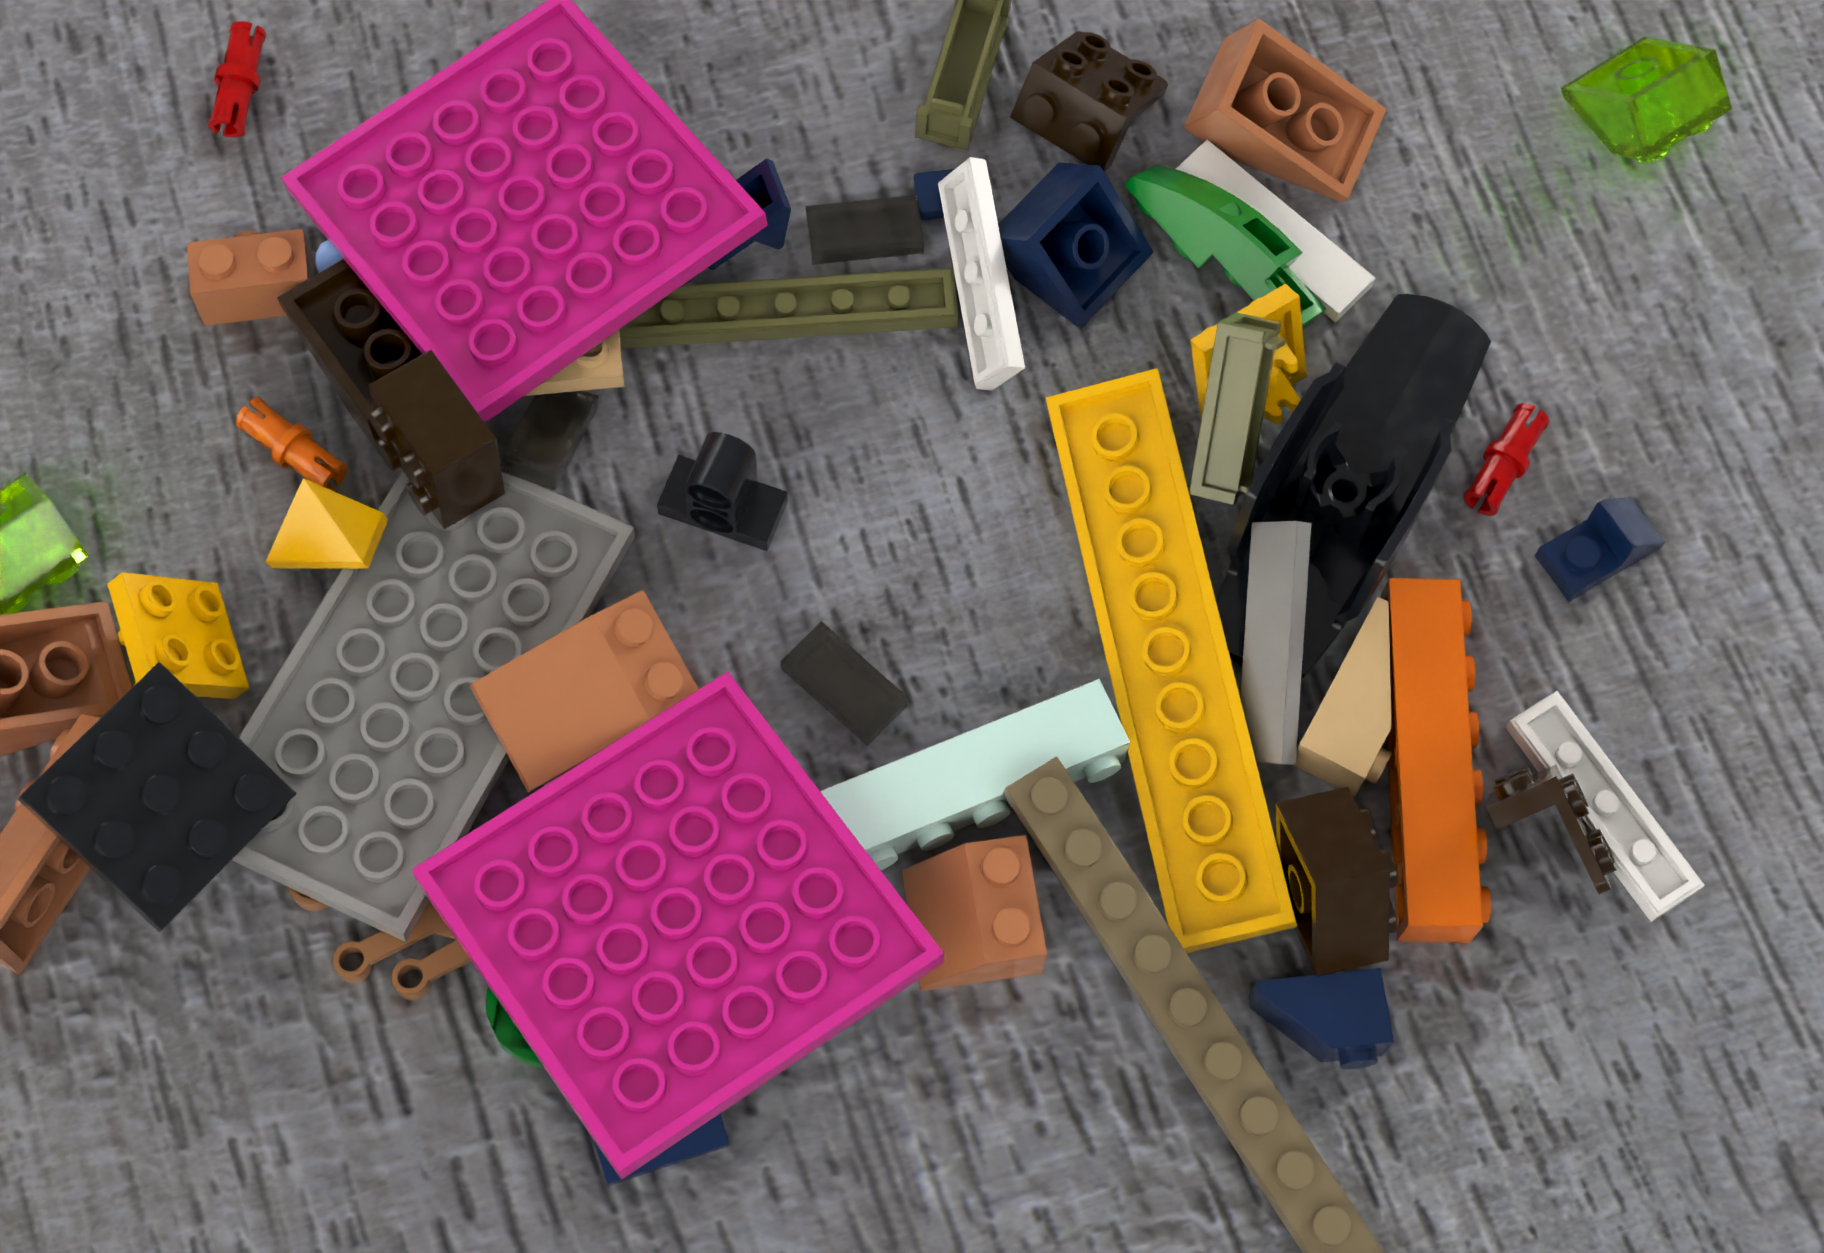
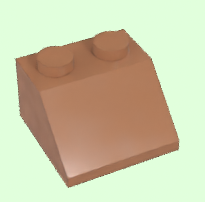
M1026 835L965 843L902 869L901 874L906 904L944 952V963L918 979L920 991L1042 974L1047 958V949Z

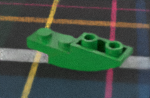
M1155 165L1131 177L1124 184L1135 197L1139 209L1148 217L1155 219L1172 238L1173 245L1179 254L1191 260L1198 269L1217 259L1222 264L1228 279L1236 286L1243 288L1253 300L1263 297L1280 286L1287 284L1300 296L1302 329L1312 324L1326 310L1289 268L1303 252L1279 228L1235 195L1204 179L1160 165Z

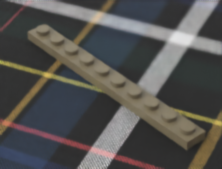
M1056 756L1007 786L1003 791V795L1302 1253H1384L1059 758Z

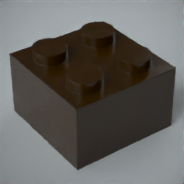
M432 350L368 385L374 409L367 412L380 437L374 441L376 448L391 471L401 468L410 480V483L406 484L407 491L418 510L424 516L432 512L442 527L446 529L505 494L495 436Z
M1348 787L1276 802L1277 848L1297 923L1294 929L1316 977L1389 961V934L1395 933L1397 930L1396 915L1390 900V888L1397 886V871L1391 853L1388 850L1380 851L1376 843L1375 827L1367 809L1359 810Z

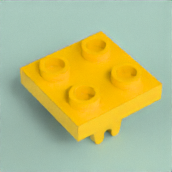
M1287 284L1280 286L1263 297L1257 298L1237 312L1281 322L1278 336L1285 338L1286 341L1285 345L1275 350L1263 416L1274 424L1283 422L1281 407H1287L1291 412L1295 410L1301 399L1292 385L1307 377L1300 296ZM1217 324L1206 328L1201 334L1190 339L1201 419Z
M121 572L107 584L120 626V631L117 633L120 645L126 647L136 683L160 662L196 697L236 699L250 688L218 583Z

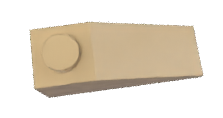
M1379 596L1374 602L1297 748L1296 765H1293L1338 789L1348 787L1353 797L1356 796L1365 779L1376 785L1392 754L1391 751L1382 747L1391 730L1389 602Z

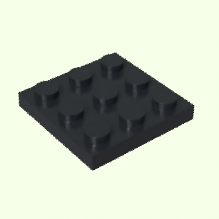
M158 662L19 796L18 800L149 924L160 932L297 793L169 670Z

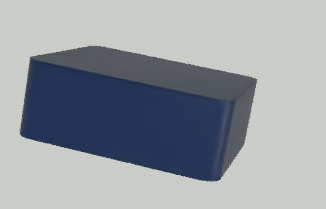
M954 169L916 173L914 175L913 188L920 220L944 218L938 182Z

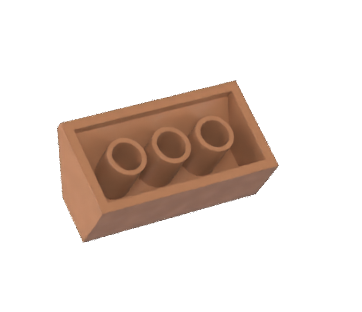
M81 714L72 728L63 730L51 748V760L41 775L101 717ZM33 779V780L29 781V782L24 786V788L21 790L19 796H20L29 786H31V785L36 781V779ZM17 798L15 804L16 812L4 830L0 831V965L21 975L87 875L90 867Z

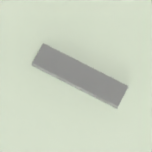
M1278 521L1252 523L1240 698L1256 763L1296 765L1311 523Z

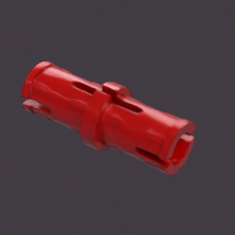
M237 21L231 24L224 63L219 65V68L217 67L214 76L218 89L208 127L213 132L218 133L221 124H225L222 134L225 137L236 138L244 135L251 95L258 91L261 81L260 76L256 72L266 32L257 25L253 36H249L252 28V23Z
M1527 403L1516 405L1513 415L1500 438L1491 441L1484 451L1483 458L1485 463L1469 489L1463 495L1464 502L1471 509L1474 508L1479 498L1481 499L1486 491L1488 495L1478 513L1486 516L1497 514L1500 504L1514 479L1521 478L1530 465L1528 456L1542 432L1549 425V418L1542 410L1538 412L1534 421H1531L1528 427H1526L1525 423L1535 406Z

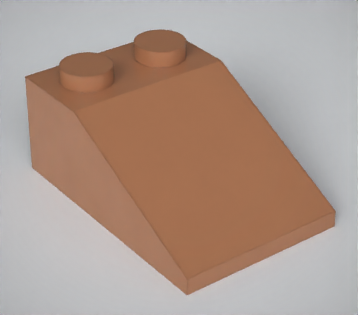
M1258 18L1223 39L1183 128L1203 142L1208 139L1234 161L1339 202H1344L1350 196L1386 112V108Z
M644 590L585 618L470 684L474 696L528 793L560 777L699 690Z
M107 601L0 615V756L55 740L63 730L72 728L81 714L102 717L132 688Z

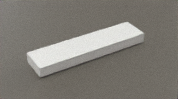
M1208 139L1176 168V170L1204 179L1235 195L1279 228L1303 252L1289 268L1326 308L1323 313L1335 323L1372 288L1375 277Z
M969 157L939 181L938 187L976 389L992 391L1023 370L1025 364L987 163L985 159Z
M1558 691L1508 722L1505 728L1538 772L1556 764L1562 777L1572 773L1575 775L1589 805L1587 807L1589 814L1582 817L1588 832L1601 830L1615 859L1614 864L1617 871H1614V874L1650 922L1655 921L1705 886Z

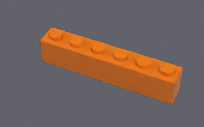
M1389 578L1380 598L1389 602L1391 730L1386 738V749L1392 752L1387 762L1392 857L1398 879L1397 886L1394 887L1397 942L1470 943L1483 927V923L1487 924L1489 922L1491 914L1490 891L1487 886H1480L1479 864H1484L1486 860L1487 836L1485 829L1476 825L1475 806H1480L1482 802L1483 777L1480 769H1473L1471 749L1476 748L1478 745L1479 719L1476 712H1469L1468 692H1472L1474 689L1476 671L1473 656H1465L1464 636H1468L1471 630V604L1469 600H1462L1460 579Z

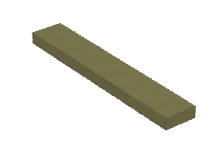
M953 268L686 284L620 328L621 349L956 328L958 326V311Z

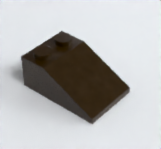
M342 259L277 297L348 412L377 450L374 441L380 437L367 412L374 409L368 385L419 357L422 353L348 263Z

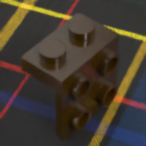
M1077 31L1032 63L1010 118L1084 163L1100 165L1104 172L1111 167L1131 121L1164 95L1168 83L1157 75L1152 66L1143 61L1124 56L1111 48L1110 43L1102 36L1091 32Z
M1555 764L1532 775L1529 767L1525 766L1495 780L1496 786L1493 787L1495 792L1489 794L1486 808L1497 830L1556 805L1598 894L1611 890L1609 874L1617 871L1614 864L1615 859L1601 830L1588 832L1582 817L1589 814L1587 808L1589 805L1573 773L1562 777Z

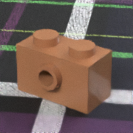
M303 229L270 233L244 231L236 234L234 237L187 243L190 294L204 326L287 316L277 297L316 275L314 258Z

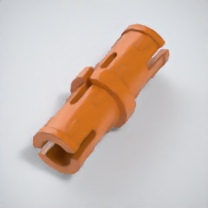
M255 397L249 401V405L256 410L255 413L250 411L245 405L242 407L236 418L237 428L245 431L271 451L272 460L280 467H291L305 479L332 491L335 488L328 482L330 479L337 485L343 482L348 472V465L338 460L312 440V432L304 425L298 423L293 425L268 406L260 397Z

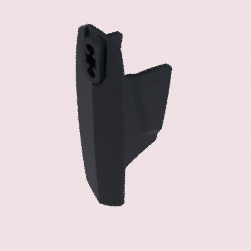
M1397 294L1347 366L1336 362L1330 372L1316 378L1273 443L1245 496L1227 547L1231 563L1216 600L1230 657L1237 660L1240 666L1243 664L1251 528L1253 522L1301 521L1311 523L1301 678H1304L1323 656L1347 622L1359 616L1376 591L1404 544L1452 450L1451 433L1491 343L1486 332L1463 311L1428 296Z

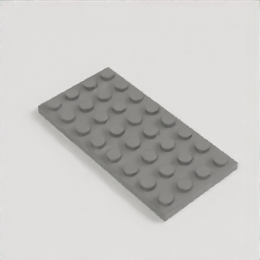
M502 468L505 494L446 529L442 527L432 512L424 516L418 510L406 488V484L410 483V480L403 471L400 473L378 509L389 520L369 569H342L239 736L297 794L232 861L404 942L409 938L430 901L415 880L411 869L467 835L509 761L508 755L474 696L470 684L591 616L635 538L633 526Z

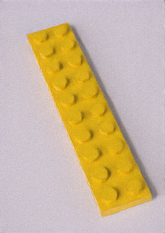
M1156 368L1045 397L1121 724L1130 741L1128 755L1168 925L1186 953L1296 928L1297 923L1159 370Z

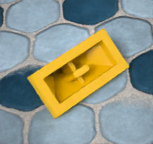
M303 478L285 515L266 563L272 569H369L389 519L381 511Z

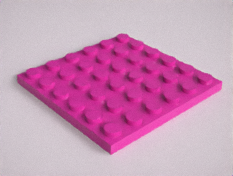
M572 0L545 1L281 177L286 190L422 354L429 350L433 351L484 423L768 226L766 213Z
M729 672L724 673L411 869L421 889L621 1180L944 963V952Z

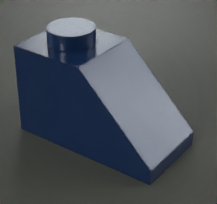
M1381 968L1330 973L1317 977L1316 975L1261 980L1255 983L1248 996L1250 1009L1321 1063L1339 1061L1340 1068L1342 1069L1369 1067L1377 1064V1057L1383 1056L1394 1042Z

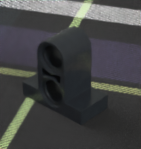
M711 432L707 434L696 460L678 455L657 503V509L660 515L768 551L787 505L788 492L757 481L756 453L749 444L730 434Z

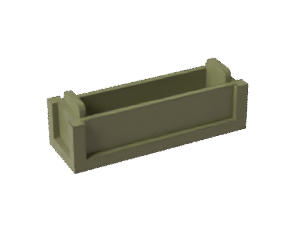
M956 0L924 105L918 106L915 138L968 151L1010 16L1011 0Z
M1237 312L1218 322L1189 491L1190 495L1234 505L1237 503L1240 495L1247 494L1254 480L1253 473L1275 350L1284 346L1286 341L1285 338L1278 336L1281 322Z

